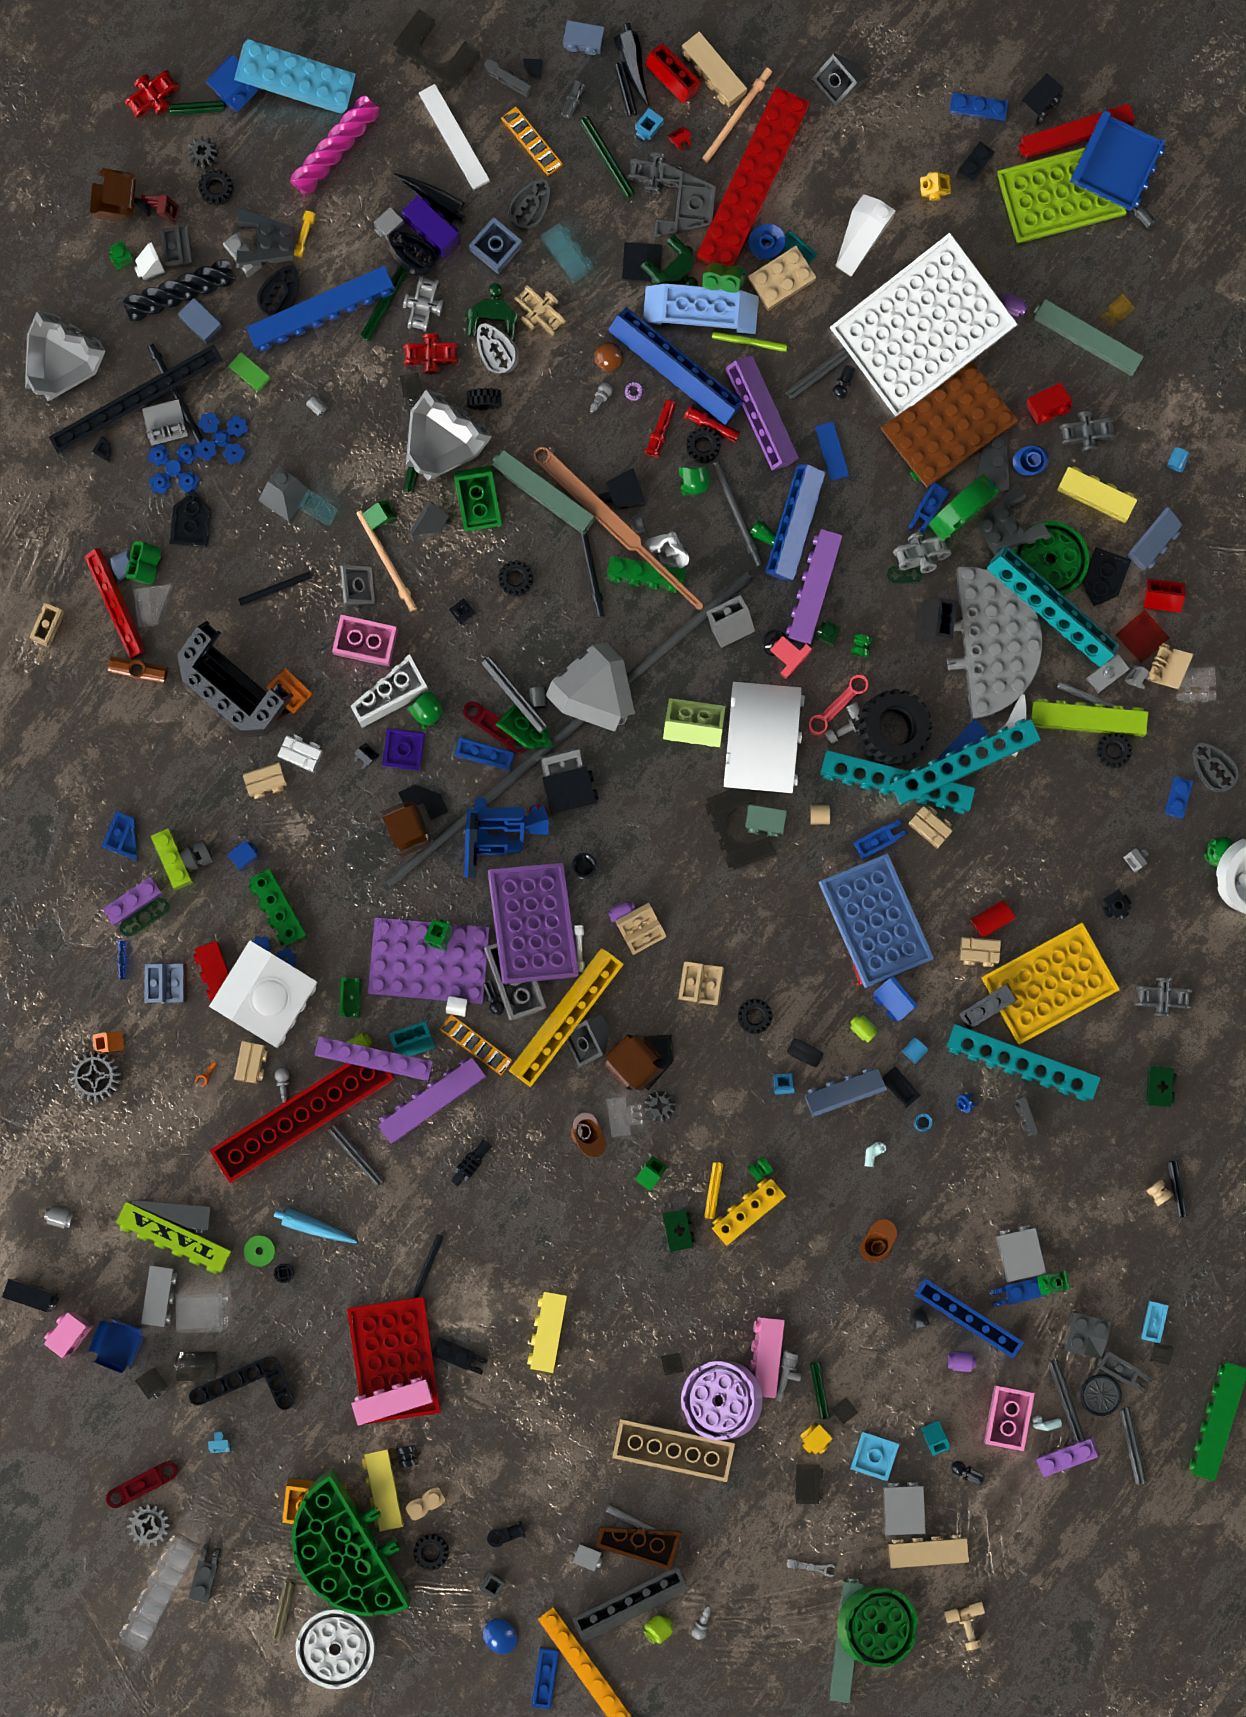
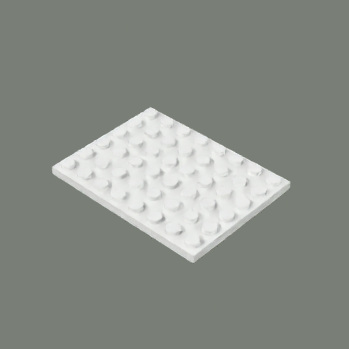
M948 233L830 326V329L896 417L934 391L1014 329L1018 323L953 235Z

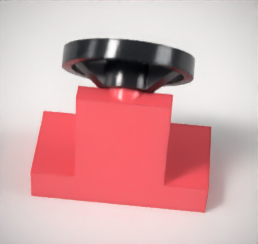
M780 630L767 632L762 640L763 651L770 656H777L787 665L781 671V676L786 680L812 651V648L807 644L799 651L787 640L786 635ZM776 632L775 637L770 640V643L765 645L768 636ZM766 648H771L770 651L772 653H768Z

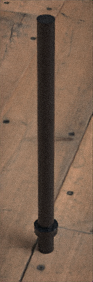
M150 344L147 346L152 355L151 359L155 361L160 373L167 371L162 360V354L157 351L155 345ZM176 388L171 391L174 400L179 399L183 417L196 442L201 443L203 437Z

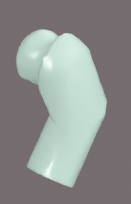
M875 1142L866 1149L864 1166L874 1167L875 1157L886 1151L884 1143Z
M1042 1416L1032 1418V1425L1035 1429L1050 1431L1062 1427V1422L1059 1418L1049 1421H1043Z

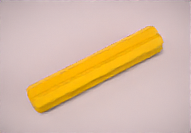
M714 1162L712 1166L704 1215L708 1219L715 1218L723 1163Z

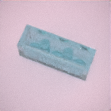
M558 223L543 233L541 240L572 284L575 285L592 273L591 266L593 264L587 256L584 257L580 252L582 248L578 242H573L569 237L571 233L566 226L562 227Z

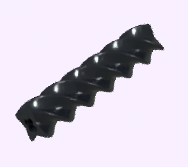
M222 259L213 263L211 267L203 266L198 268L193 274H182L175 281H164L158 288L149 287L143 290L141 294L128 295L122 302L130 321H140L147 314H158L165 307H176L183 300L191 301L193 298L196 299L201 293H212L218 286H230L236 278L229 260Z

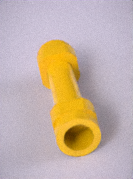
M305 211L302 218L304 223L297 244H294V255L297 257H303L305 252L304 244L310 226L315 221L316 214L311 211Z

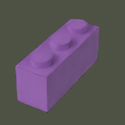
M149 877L103 908L112 924L118 926L164 894L155 880Z
M1091 1436L1043 1454L1036 1460L1043 1477H1047L1097 1458L1100 1455V1451L1094 1437Z

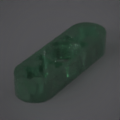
M164 898L155 899L122 921L120 932L126 937L135 936L166 915L170 910L169 902ZM158 902L165 903V910L163 912L161 910L156 911L155 914L157 916L154 918L149 908L152 907L155 910L158 907ZM143 912L150 914V920L147 923L140 921V915ZM136 917V921L138 922V924L141 925V927L138 928V926L135 925L134 927H132L133 932H125V925L127 923L129 925L134 924L135 922L133 921V919Z

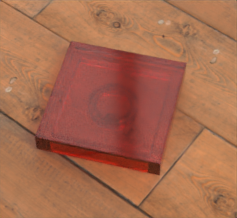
M1143 610L1116 634L1117 638L1140 664L1155 652L1159 646H1162V643L1170 639L1146 610Z

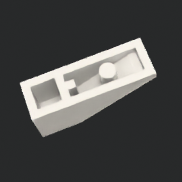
M152 242L147 244L135 260L137 266L134 267L138 278L142 277L144 282L166 274Z

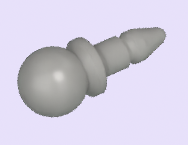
M605 382L599 385L598 391L595 393L596 398L591 404V413L599 408L602 401L605 402L607 397L611 396L613 388L609 383Z
M279 1068L275 1072V1079L278 1081L277 1086H280L281 1099L285 1103L289 1099L287 1085L290 1084L288 1081L290 1073L286 1068Z
M707 1606L704 1609L700 1620H697L696 1625L692 1628V1635L697 1640H702L707 1635L709 1627L707 1622L711 1614V1606Z

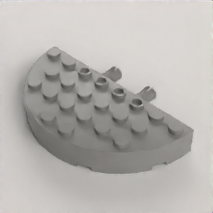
M958 567L956 576L961 618L960 620H955L954 631H961L963 635L964 657L947 658V664H949L947 669L948 671L955 669L966 670L971 721L982 720L1010 707L1028 688L1039 666L1042 652V634L1038 617L1033 608L1021 600L1011 589L1007 588L989 570L975 567Z

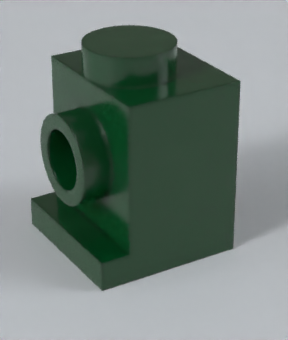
M826 621V623L822 622L815 640L833 647L841 626Z

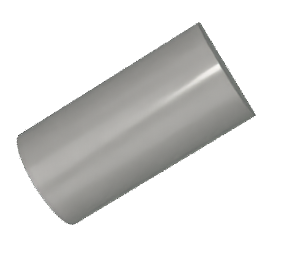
M497 943L484 948L510 1021L526 1017L546 1008L537 981L503 984Z

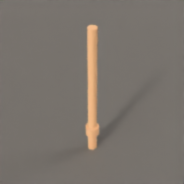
M766 68L759 79L753 82L752 89L702 157L704 162L708 163L754 97L765 87L764 83L772 73L769 68Z
M358 511L356 514L397 586L400 598L404 599L410 612L416 610L417 607L411 598L412 594L409 588L405 587L374 529L371 530L362 514L364 511Z

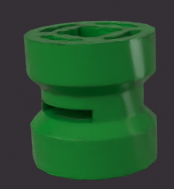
M854 634L853 641L855 644L852 647L851 654L869 657V646L872 644L873 638L867 635Z
M763 1156L758 1159L756 1164H751L747 1167L758 1183L763 1180L765 1175H770L774 1172Z

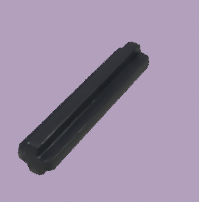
M624 62L615 63V71L627 116L637 115V109Z
M1169 1161L1168 1166L1177 1216L1179 1218L1188 1216L1179 1161Z

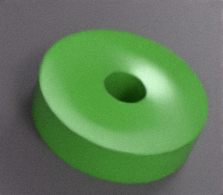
M265 1236L250 1238L244 1247L246 1260L251 1265L258 1267L268 1265L274 1259L276 1252L274 1243ZM259 1247L263 1249V1253L261 1255H258L256 1253V1250Z

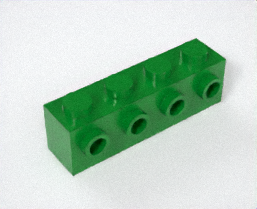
M610 556L607 579H610L611 582L621 583L624 581L629 582V585L640 586L641 584L647 585L650 589L659 590V588H664L668 592L678 593V590L650 563ZM664 566L682 584L684 583L685 569Z
M267 869L250 878L251 884L248 886L253 895H258L260 901L257 903L262 912L266 911L269 915L267 921L272 929L276 928L278 932L276 938L280 945L284 944L288 948L306 938L305 931L272 871Z

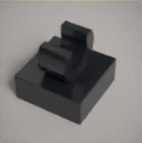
M464 598L449 609L460 625L476 614Z
M365 743L355 751L356 757L354 761L356 762L361 759L364 762L361 768L364 769L375 762L380 755Z

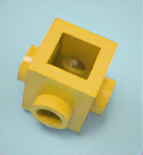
M929 172L927 176L920 178L922 197L935 201L940 200L941 196L951 194L950 175Z

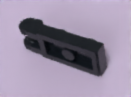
M441 1337L438 1338L432 1352L434 1357L482 1375L483 1370L469 1365L472 1358L486 1364L488 1359L474 1354L475 1352Z

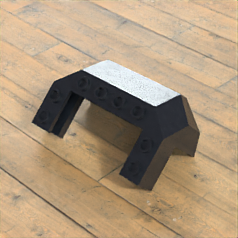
M205 621L195 628L177 654L183 687L239 736H266L275 730L290 713L285 707L294 695L284 690L280 683L274 689H269L268 692L263 690L213 647L221 632L213 629L209 625L210 623Z

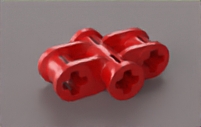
M168 70L160 73L151 82L149 76L145 74L134 83L135 87H138L140 90L128 97L125 104L133 110L136 118L142 117L153 107L156 109V114H161L170 105L164 99L173 94L179 88V84L173 81Z
M423 334L424 344L409 343L403 345V349H405L404 365H425L423 374L440 373L438 365L459 363L456 356L458 343H437V339H439L438 334Z

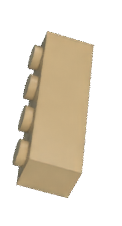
M700 31L682 45L681 54L687 62L691 61L695 72L706 79V85L710 90L714 89L718 94L717 98L723 105L727 104L728 107H731L747 94L745 85Z
M962 1534L950 1535V1539H943V1536H932L931 1540L923 1541V1537L911 1538L912 1542H904V1539H893L892 1543H888L890 1568L969 1562L967 1538H962Z

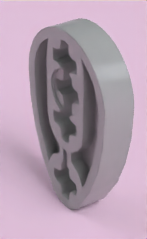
M481 324L477 329V344L486 368L497 374L511 372L519 361V350L516 344L500 328L491 324ZM484 329H489L488 336L484 335ZM494 344L499 345L498 351L504 353L503 359L509 361L507 363L508 367H503L504 361L498 359L500 356L499 352L493 351L495 348Z

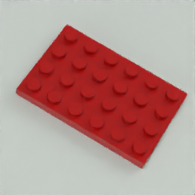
M424 1297L347 1308L359 1396L366 1395V1398L374 1396V1391L384 1389L387 1392L393 1390V1385L403 1383L406 1386L411 1384L410 1380L422 1377V1380L427 1379L434 1401L365 1424L441 1413Z

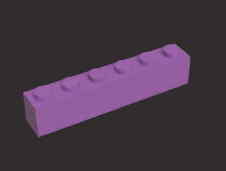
M753 356L731 363L725 369L738 397L744 402L742 406L771 470L789 466L799 457Z
M823 529L820 530L819 534L815 533L812 543L816 545L815 550L809 553L807 560L810 563L809 570L805 569L802 580L805 581L804 587H799L796 598L800 600L798 606L794 605L791 617H794L793 624H788L786 635H789L788 641L801 645L807 644L810 647L843 535Z
M320 1036L318 1037L315 1056L429 1082L434 1064L432 1061Z
M466 1057L458 1063L460 1067L454 1071L451 1068L442 1074L444 1078L439 1082L437 1080L432 1081L427 1085L428 1089L423 1093L418 1091L411 1096L412 1101L408 1104L403 1102L395 1108L396 1112L390 1116L388 1113L379 1119L381 1123L378 1126L391 1144L398 1141L486 1078L473 1058L468 1059Z

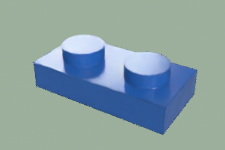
M1174 776L1164 814L1181 819L1184 818L1193 781Z

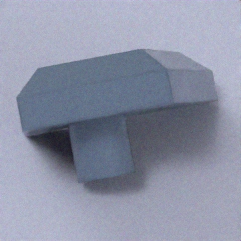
M128 549L110 557L113 577L117 585L126 577V568L130 561Z

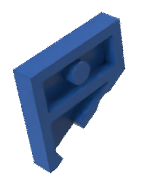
M116 811L101 847L136 861L134 818Z

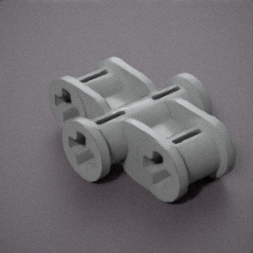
M420 276L416 295L406 292L403 308H412L408 321L409 329L413 327L427 332L431 313L441 316L444 300H435L439 280L433 281Z
M917 532L909 536L908 542L910 544L897 547L893 554L898 558L900 570L921 566V573H929L936 569L937 565L935 562L948 558L951 555V551L947 548L945 541L943 542L938 536L924 540V533Z

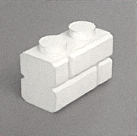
M292 734L291 737L287 735L278 753V757L314 773L323 754V751L319 749L320 745L311 741L309 744L302 742L303 738Z

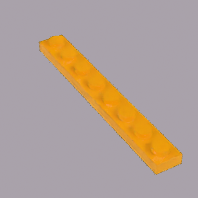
M552 1607L538 1618L539 1622L606 1716L632 1717L555 1608Z

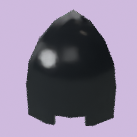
M922 1305L916 1308L910 1315L908 1322L909 1330L930 1325Z

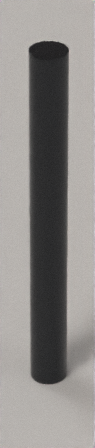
M306 572L241 597L238 600L242 606L312 579L310 572Z
M436 1235L410 1299L419 1298L444 1236Z

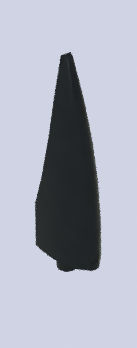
M625 23L623 24L625 32L614 37L620 59L625 64L631 83L645 105L648 106L649 101L643 75L640 40L638 33L632 30L631 24Z
M396 173L393 174V177L421 199L423 197L431 203L430 207L434 211H440L449 222L452 223L455 218L461 222L464 221L466 216L460 213L465 205L464 201L423 181Z

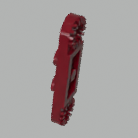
M471 701L465 704L463 714L467 720L513 752L522 754L527 751L528 748L526 747L521 749L514 747L515 739L496 725L500 720L499 717L477 702ZM470 706L477 707L478 713L476 716H469L467 714V709Z
M165 1461L115 1487L106 1495L107 1504L112 1508H119L173 1480L178 1474L177 1465L172 1461ZM166 1465L171 1466L174 1470L170 1477L163 1474V1468ZM113 1493L121 1495V1502L119 1504H114L111 1501Z

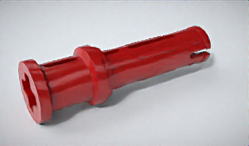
M665 400L655 430L649 435L650 441L647 448L644 449L645 454L656 458L660 457V449L666 441L665 433L677 405L675 402Z
M692 403L683 417L684 419L688 418L694 421L699 427L704 426L706 428L709 427L710 430H715L717 434L734 443L740 434L739 431L709 416L707 411L703 412L695 408Z

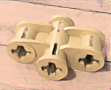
M526 285L524 291L518 297L515 296L513 298L528 313L526 316H522L521 320L532 330L538 322L553 336L555 334L554 331L566 322L552 308L554 304L557 305L559 303L558 300L548 291L541 298L532 288Z

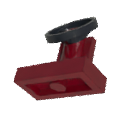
M160 194V196L141 195V198L134 199V203L147 216L150 217L152 215L149 206L157 207L156 213L168 223L176 224L179 205L169 196Z

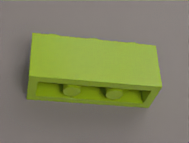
M167 828L152 835V841L173 889L178 890L194 883L181 859L179 848L171 830Z

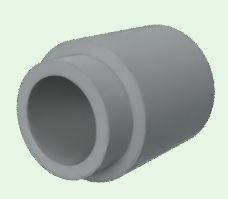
M52 1205L50 1209H46L44 1219L47 1220L49 1225L65 1229V1227H71L74 1213L68 1209Z

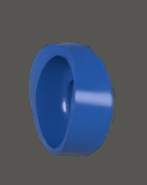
M1039 445L1023 447L1013 457L1015 470L1026 476L1041 473L1049 464L1048 452Z
M493 1619L484 1627L483 1638L492 1651L506 1654L515 1648L517 1635L508 1622L502 1619Z

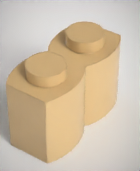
M440 1486L429 1489L422 1497L413 1499L405 1509L412 1520H418L424 1517L429 1510L441 1506L446 1500V1496Z

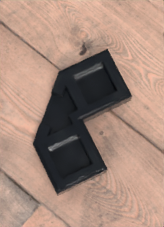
M418 785L398 792L402 802L410 800L416 805L424 803L431 820L449 813L441 794Z

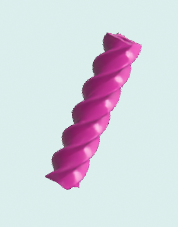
M365 95L358 98L352 109L342 116L340 123L330 130L328 137L317 145L315 152L307 156L303 166L294 171L290 183L304 196L307 193L313 192L317 188L318 180L325 178L329 174L330 165L339 163L342 159L343 151L353 147L355 137L365 133L367 123L373 122L378 118V109L380 108Z

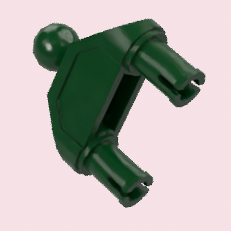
M675 234L672 238H669L666 244L678 254L676 259L664 270H659L650 259H647L640 267L652 278L651 281L654 285H678L683 281L684 285L698 286L697 279L688 276L693 265V249L688 245L685 246Z
M497 283L491 284L488 287V294L491 299L484 298L465 313V317L468 319L466 336L471 337L473 329L472 336L477 337L479 320L489 319L504 321L505 333L509 336L511 332L510 338L516 341V326L520 322V317L504 300H498V297L503 292L501 285Z

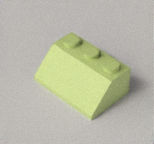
M669 698L663 739L720 747L726 706Z

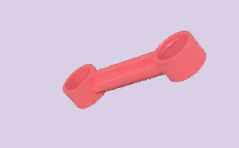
M863 675L853 676L849 682V687L821 715H815L810 719L808 724L810 732L814 735L823 734L827 730L828 723L856 695H862L867 691V678ZM854 679H863L865 689L862 691L854 690L851 686ZM814 719H821L825 722L823 731L816 732L813 730L811 723Z

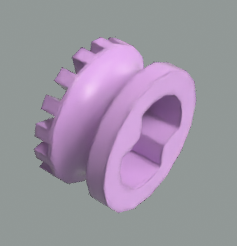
M636 382L629 383L625 388L626 397L632 401L638 400L642 396L640 384ZM636 387L639 394L631 396L629 389Z

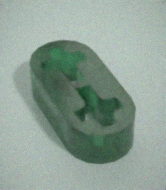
M892 566L887 571L886 577L891 584H917L921 581L923 573H921L918 566L908 570H900L899 566ZM896 570L897 574H903V576H898L897 580H894L890 574ZM912 570H916V573L920 576L913 580L912 576H906V574H911Z

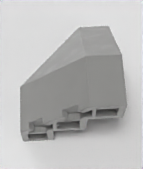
M37 311L27 334L25 388L32 389L33 393L37 395L44 394L47 401H50L96 375L106 351L100 340L95 337L91 339L82 334L83 330L71 323L69 325L59 321L61 317L53 313Z
M426 389L410 411L406 466L414 467L416 472L423 474L427 481L477 458L492 436L483 423L478 420L476 422L472 421L466 416L468 413L456 404L451 406L444 401L446 397L441 393Z
M605 642L589 647L587 649L588 653L581 660L577 658L566 668L568 671L560 678L558 676L551 681L546 696L563 714L615 732L617 726L625 724L628 715L635 714L624 660Z

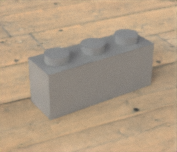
M150 1266L141 1324L166 1327L167 1323L171 1322L172 1312H169V1306L174 1302L175 1293L172 1292L173 1284L176 1285L178 1275L175 1273V1269Z

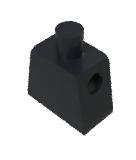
M633 468L606 482L608 492L598 495L605 504L612 502L615 510L645 505V500Z

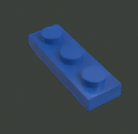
M953 92L949 112L1005 121L1008 101Z

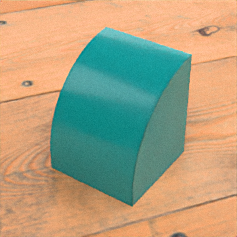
M939 1421L921 1428L932 1456L951 1449Z

